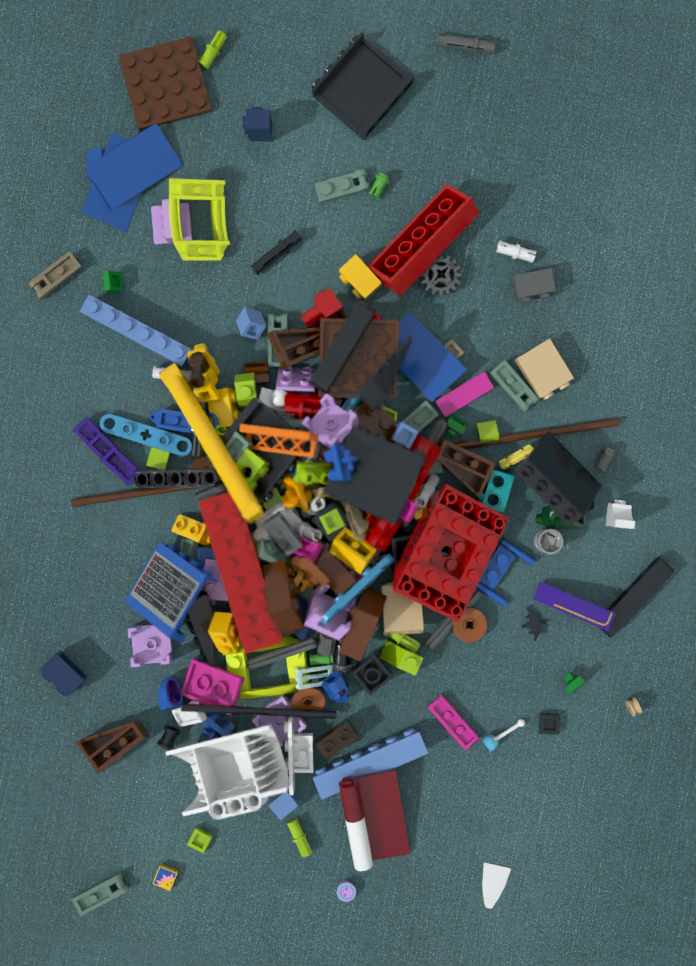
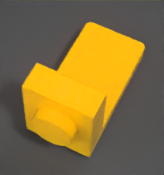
M181 514L178 515L171 530L172 532L196 541L205 547H212L204 523Z

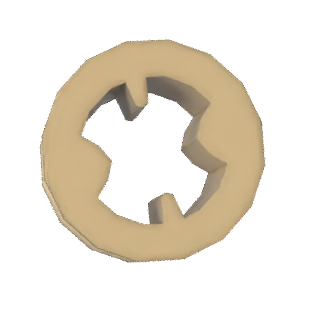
M325 487L311 491V494L314 495L313 500L317 497L319 499L330 497L323 492Z
M635 697L631 701H625L633 717L636 716V713H642V709Z

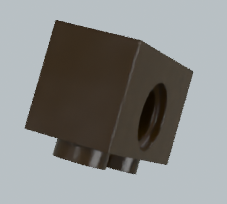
M345 718L317 738L315 745L324 758L328 760L358 738V732L349 719Z

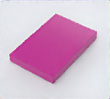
M192 658L181 691L182 696L205 705L236 706L245 678L214 665L210 667L206 662Z

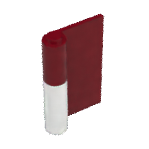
M396 769L342 778L339 782V790L354 868L357 871H366L373 866V860L410 854Z

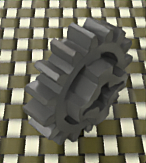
M440 254L439 258L435 259L424 271L425 273L420 275V278H424L421 285H427L425 291L432 290V296L436 292L439 297L442 296L443 292L448 296L450 294L449 290L454 292L456 290L454 285L460 284V281L457 280L462 276L461 273H457L460 270V266L455 267L456 260L450 262L449 255L446 259H443L442 254ZM451 270L453 273V281H451V278L449 277V273ZM428 271H430V273L432 274V279L430 281L428 278ZM445 272L443 278L441 277L436 280L438 274ZM443 285L444 288H438L436 286Z

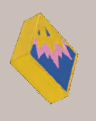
M160 864L152 884L170 891L178 871Z

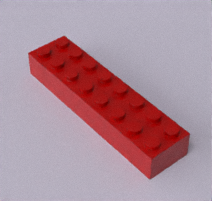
M229 492L198 501L245 654L283 642L281 631L268 613L264 576L245 517L242 516Z

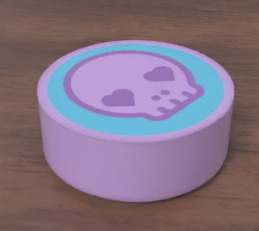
M349 880L341 881L337 886L338 898L344 902L353 900L356 895L354 883Z

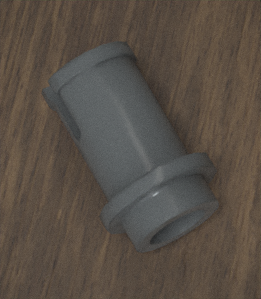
M608 447L605 450L602 449L603 454L595 468L605 473L612 459L616 458V451Z

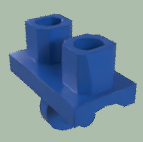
M330 445V449L324 452L325 461L327 463L334 462L335 469L328 472L329 480L347 482L353 480L351 470H354L353 463L358 461V457L351 456L350 450H346L345 445Z
M209 713L206 715L207 719L202 723L212 731L210 732L207 728L202 730V733L207 736L204 741L217 738L215 734L219 737L231 735L236 726L227 721L221 728L216 723L222 715L220 713Z

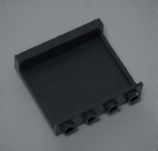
M361 32L358 36L355 35L351 39L350 46L346 50H342L339 53L337 61L326 68L325 75L314 82L312 85V96L360 138L365 140L413 85L415 76L410 72L405 74L365 40L364 33Z
M252 398L221 440L226 445L236 431L239 432L240 424L297 430L259 398ZM240 432L242 435L246 437L245 432ZM253 434L252 444L256 446L261 440L257 434ZM274 436L267 441L271 448L278 443ZM291 438L284 443L288 450L295 446ZM306 441L301 445L306 453L310 450L308 447L311 444L310 441ZM251 449L270 463L267 467L269 468L268 472L264 477L259 478L256 482L257 487L253 491L254 496L258 499V504L264 501L267 503L273 497L274 493L272 491L276 486L279 488L284 483V476L288 471L291 473L296 468V461L300 456ZM207 456L206 460H208L212 464L211 460ZM248 468L245 472L247 478L252 475L251 468Z
M352 426L344 445L346 450H350L351 456L358 457V461L353 463L354 470H351L353 480L347 482L330 481L328 479L323 492L398 526L401 520V513L427 459L423 457L424 453L413 449L411 452L405 449L406 446L397 441L394 444L387 441L388 438L377 433L374 436L369 434L370 430L359 426L358 429Z
M548 431L534 443L535 447L514 471L570 527L584 516L602 485Z

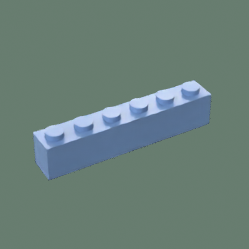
M88 295L80 310L82 314L186 369L189 360L187 353L193 351L192 349Z
M409 728L403 732V735L398 737L393 735L380 745L378 743L372 744L366 751L352 753L350 758L345 760L340 758L327 768L325 766L317 768L315 773H313V781L321 799L340 792L339 782L346 776L355 777L389 771L428 754L419 729Z

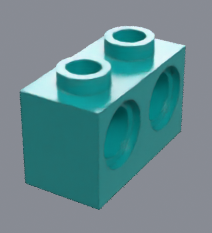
M492 470L478 501L497 512L504 513L515 476ZM496 476L502 479L500 487H496L493 484V479ZM491 494L497 498V502L494 505H490L487 501Z

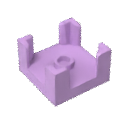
M325 394L320 400L322 408L311 421L307 416L301 424L305 432L319 434L318 441L330 449V445L333 444L343 445L352 426L357 428L360 422L354 412L349 410L347 413L336 405L331 396Z
M327 584L325 586L319 585L311 593L304 625L340 640L350 630L351 622L346 624L345 622L347 613L353 608L356 598L337 614L334 619L331 618V622L324 625L321 622L323 615L336 602L334 601L335 598L324 594L330 586Z
M147 624L128 628V638L132 637L133 656L130 658L131 667H140L143 664L150 663L170 664L173 661L172 639H169L155 626Z
M285 694L279 695L265 706L266 708L292 709L291 701ZM253 716L252 722L257 728L271 724L281 747L284 741L288 739V733L284 731L285 721H288V716ZM293 717L294 733L297 731L299 733L306 728L307 722L303 717Z

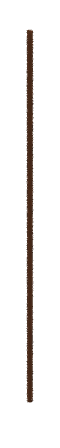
M616 418L501 435L499 440L480 443L479 439L454 442V444L466 449L540 438L548 431L552 435L614 427L619 426L620 422ZM204 487L145 488L71 499V505L76 507Z

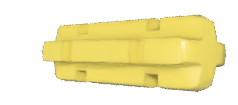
M529 444L523 447L522 450L520 449L507 456V458L498 462L500 468L505 470L510 465L525 459L533 447Z

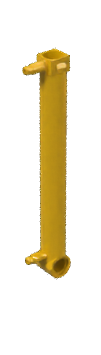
M176 363L171 364L158 373L160 378L177 402L242 516L249 523L261 519V516L264 515L261 505L258 504L256 497L185 380L181 369Z

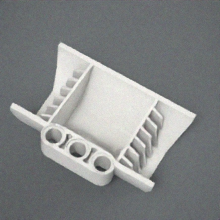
M271 724L166 751V756H177L191 764L194 772L193 776H195L196 785L199 788L198 795L193 803L182 812L183 816L209 810L213 818L222 819L252 812L263 806L267 802L268 796L289 790L288 770L279 740ZM254 795L258 797L259 802L254 800ZM236 800L241 803V807L237 805ZM218 804L223 807V811L219 808Z

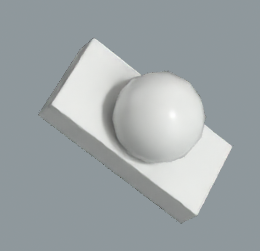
M261 388L259 399L273 411L285 414L284 397L285 394H289L286 390Z
M194 700L189 702V704H202ZM181 706L172 709L179 727L200 723L207 719L204 712L181 711Z

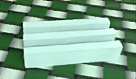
M326 664L295 669L297 674L295 681L298 684L296 689L301 690L322 686L323 681L303 684V680L328 677L329 674L333 673L332 665L328 666ZM321 670L328 671L324 673L302 676V673H309Z

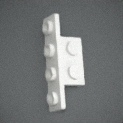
M289 717L284 725V731L288 733V740H285V752H288L289 758H286L285 764L287 770H289V795H294L295 773H313L314 771L313 733H294V718Z

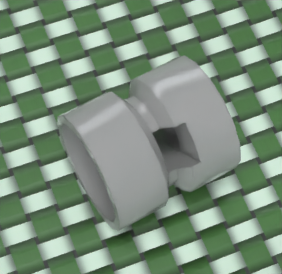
M540 529L534 536V546L542 553L555 554L563 546L562 535L556 530Z

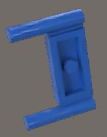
M503 538L492 554L476 589L505 607L508 600L493 591V589L510 566L515 555L530 565L535 562V558Z

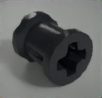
M166 725L164 727L165 732L157 744L166 750H172L174 748V741L181 731L173 726Z

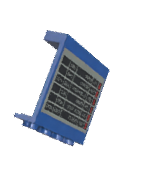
M159 542L126 598L125 603L169 639L183 643L186 635L178 628L206 580L218 583V580L212 576L213 572L204 567L203 569L200 568L202 564L194 559L189 560L190 556L183 551L178 552V547L168 542L166 545Z

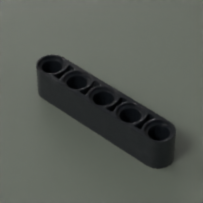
M361 301L356 303L310 379V385L325 394L328 392L376 312L374 309Z
M215 468L150 469L136 472L133 478L134 484L138 488L212 487L223 484Z
M660 556L654 559L607 608V610L617 613L610 631L600 629L609 638L613 637L673 574L674 569Z

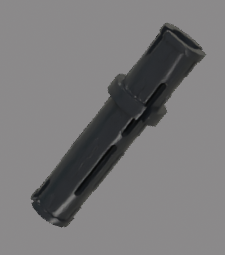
M294 230L284 240L280 239L278 244L269 252L251 264V268L259 275L282 255L288 254L292 247L302 241V238Z

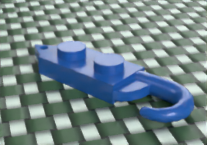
M159 409L158 412L148 416L157 425V428L194 434L184 414L180 411ZM209 412L208 416L213 418V427L216 428L219 425L218 417L214 413Z

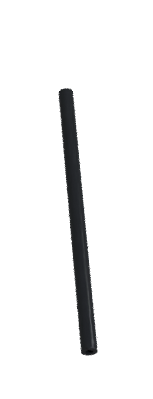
M181 704V711L330 719H336L337 716L336 711Z

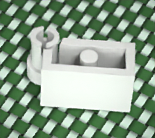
M281 501L261 516V519L255 520L258 528L254 532V539L258 541L264 538L276 546V541L262 526V522L280 511L294 529L303 523L297 509L285 507Z

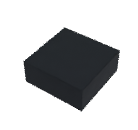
M539 713V733L559 735L560 715Z

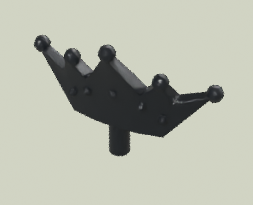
M527 607L530 615L525 616V618H528L529 621L521 627L532 629L529 634H534V641H537V637L542 632L541 624H546V620L540 621L539 614Z

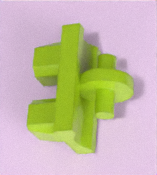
M312 460L298 462L297 473L293 480L296 483L327 484L329 479L328 472L331 470L332 465L330 463L313 462Z

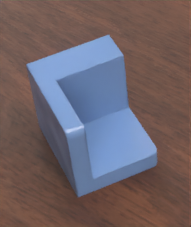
M248 307L243 308L236 320L241 336L255 340L259 339L266 327L261 311Z
M403 422L396 423L394 426L396 430L391 440L404 444L406 446L405 449H410L418 431Z
M288 790L287 792L276 794L269 800L268 806L282 820L298 807L299 800L295 795H289Z

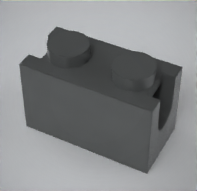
M552 268L518 274L511 278L515 301L521 300V303L530 302L535 297H540V299L550 298L551 294L556 291Z

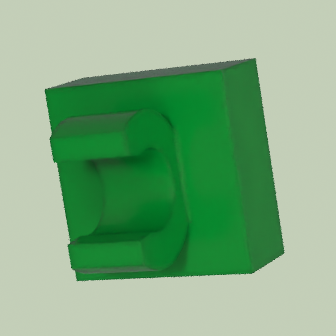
M109 270L104 271L103 276L100 277V280L104 281V287H101V290L115 293L123 292L122 273Z
M451 414L447 420V425L450 428L446 435L453 438L456 432L463 434L467 428V423Z
M569 672L563 676V679L569 684L565 687V690L570 696L585 684L580 675L576 679Z

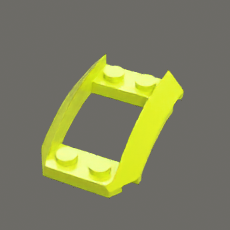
M169 178V216L172 238L183 260H221L225 254V249L230 245L225 221L224 180ZM179 199L210 200L214 240H183Z
M283 635V642L256 651L285 647L301 640L289 635ZM243 646L239 647L237 654H223L226 656L228 671L245 678L238 700L264 698L296 692L299 689H296L298 684L295 681V677H297L295 669L308 667L306 651L286 658L290 683L251 689L249 670L246 664L247 656ZM302 673V676L309 675V673ZM309 679V680H303V684H304V683H307L308 681H310V679Z

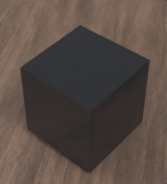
M334 501L309 521L315 529L322 532V538L327 543L336 538L345 527L350 526L343 508ZM337 508L346 526L327 535L319 517Z
M374 651L352 668V674L370 696L393 678L392 672Z

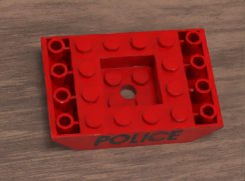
M445 484L429 499L395 568L393 591L459 623L510 518ZM445 546L449 547L447 556H443L441 553Z

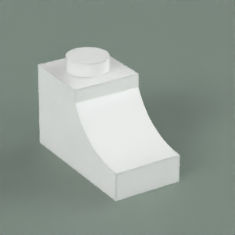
M614 500V503H608L605 526L634 529L635 521L632 518V505H626V501Z

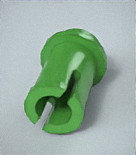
M383 173L375 176L376 180L368 193L376 199H380L386 184H389V177Z
M319 653L310 654L311 666L322 664L330 666L331 663H334V654L330 656H322Z

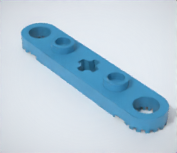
M106 414L100 420V427L106 433L173 454L186 456L193 449L190 439L113 414ZM110 418L115 421V426L112 429L105 427V421ZM149 430L151 438L144 440L142 432ZM181 441H186L188 444V449L185 452H181L178 449V444Z
M388 554L374 568L368 567L362 575L364 577L346 594L342 592L334 600L336 603L325 612L321 622L324 625L331 622V618L334 619L337 614L346 608L395 559Z

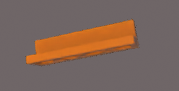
M240 424L239 432H245L246 438L251 443L253 434H257L261 440L256 446L252 445L250 449L316 458L319 434ZM272 436L278 442L273 448L267 443ZM289 438L295 444L290 450L284 445ZM306 441H312L310 453H306L301 447Z

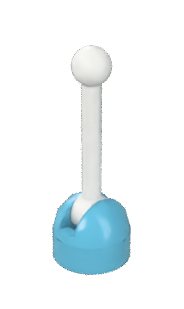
M519 719L517 724L500 735H487L482 738L489 752L498 747L499 739L519 726L523 727L525 721Z

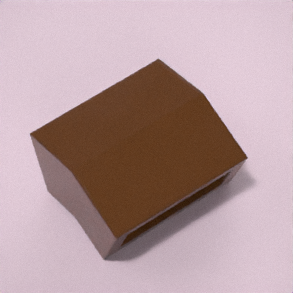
M267 361L244 363V374L254 373L256 384L270 383Z

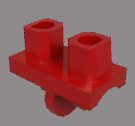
M290 392L289 395L285 394V414H296L299 416V419H303L304 415L315 416L320 410V397H318L317 393H310L308 396H302L298 392Z

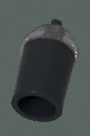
M336 642L332 667H334L336 672H341L344 676V674L349 672L352 663L349 656L339 653L342 645Z

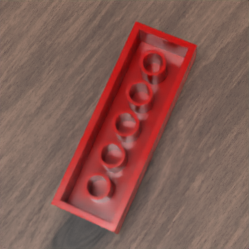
M446 184L367 267L382 282V285L400 297L479 214L472 198Z

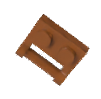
M299 556L291 558L290 564L295 568H299L305 574L303 576L305 580L310 584L325 586L330 581L310 559Z

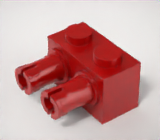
M331 289L319 292L316 298H314V307L300 315L306 328L318 326L320 318L346 319L343 307Z

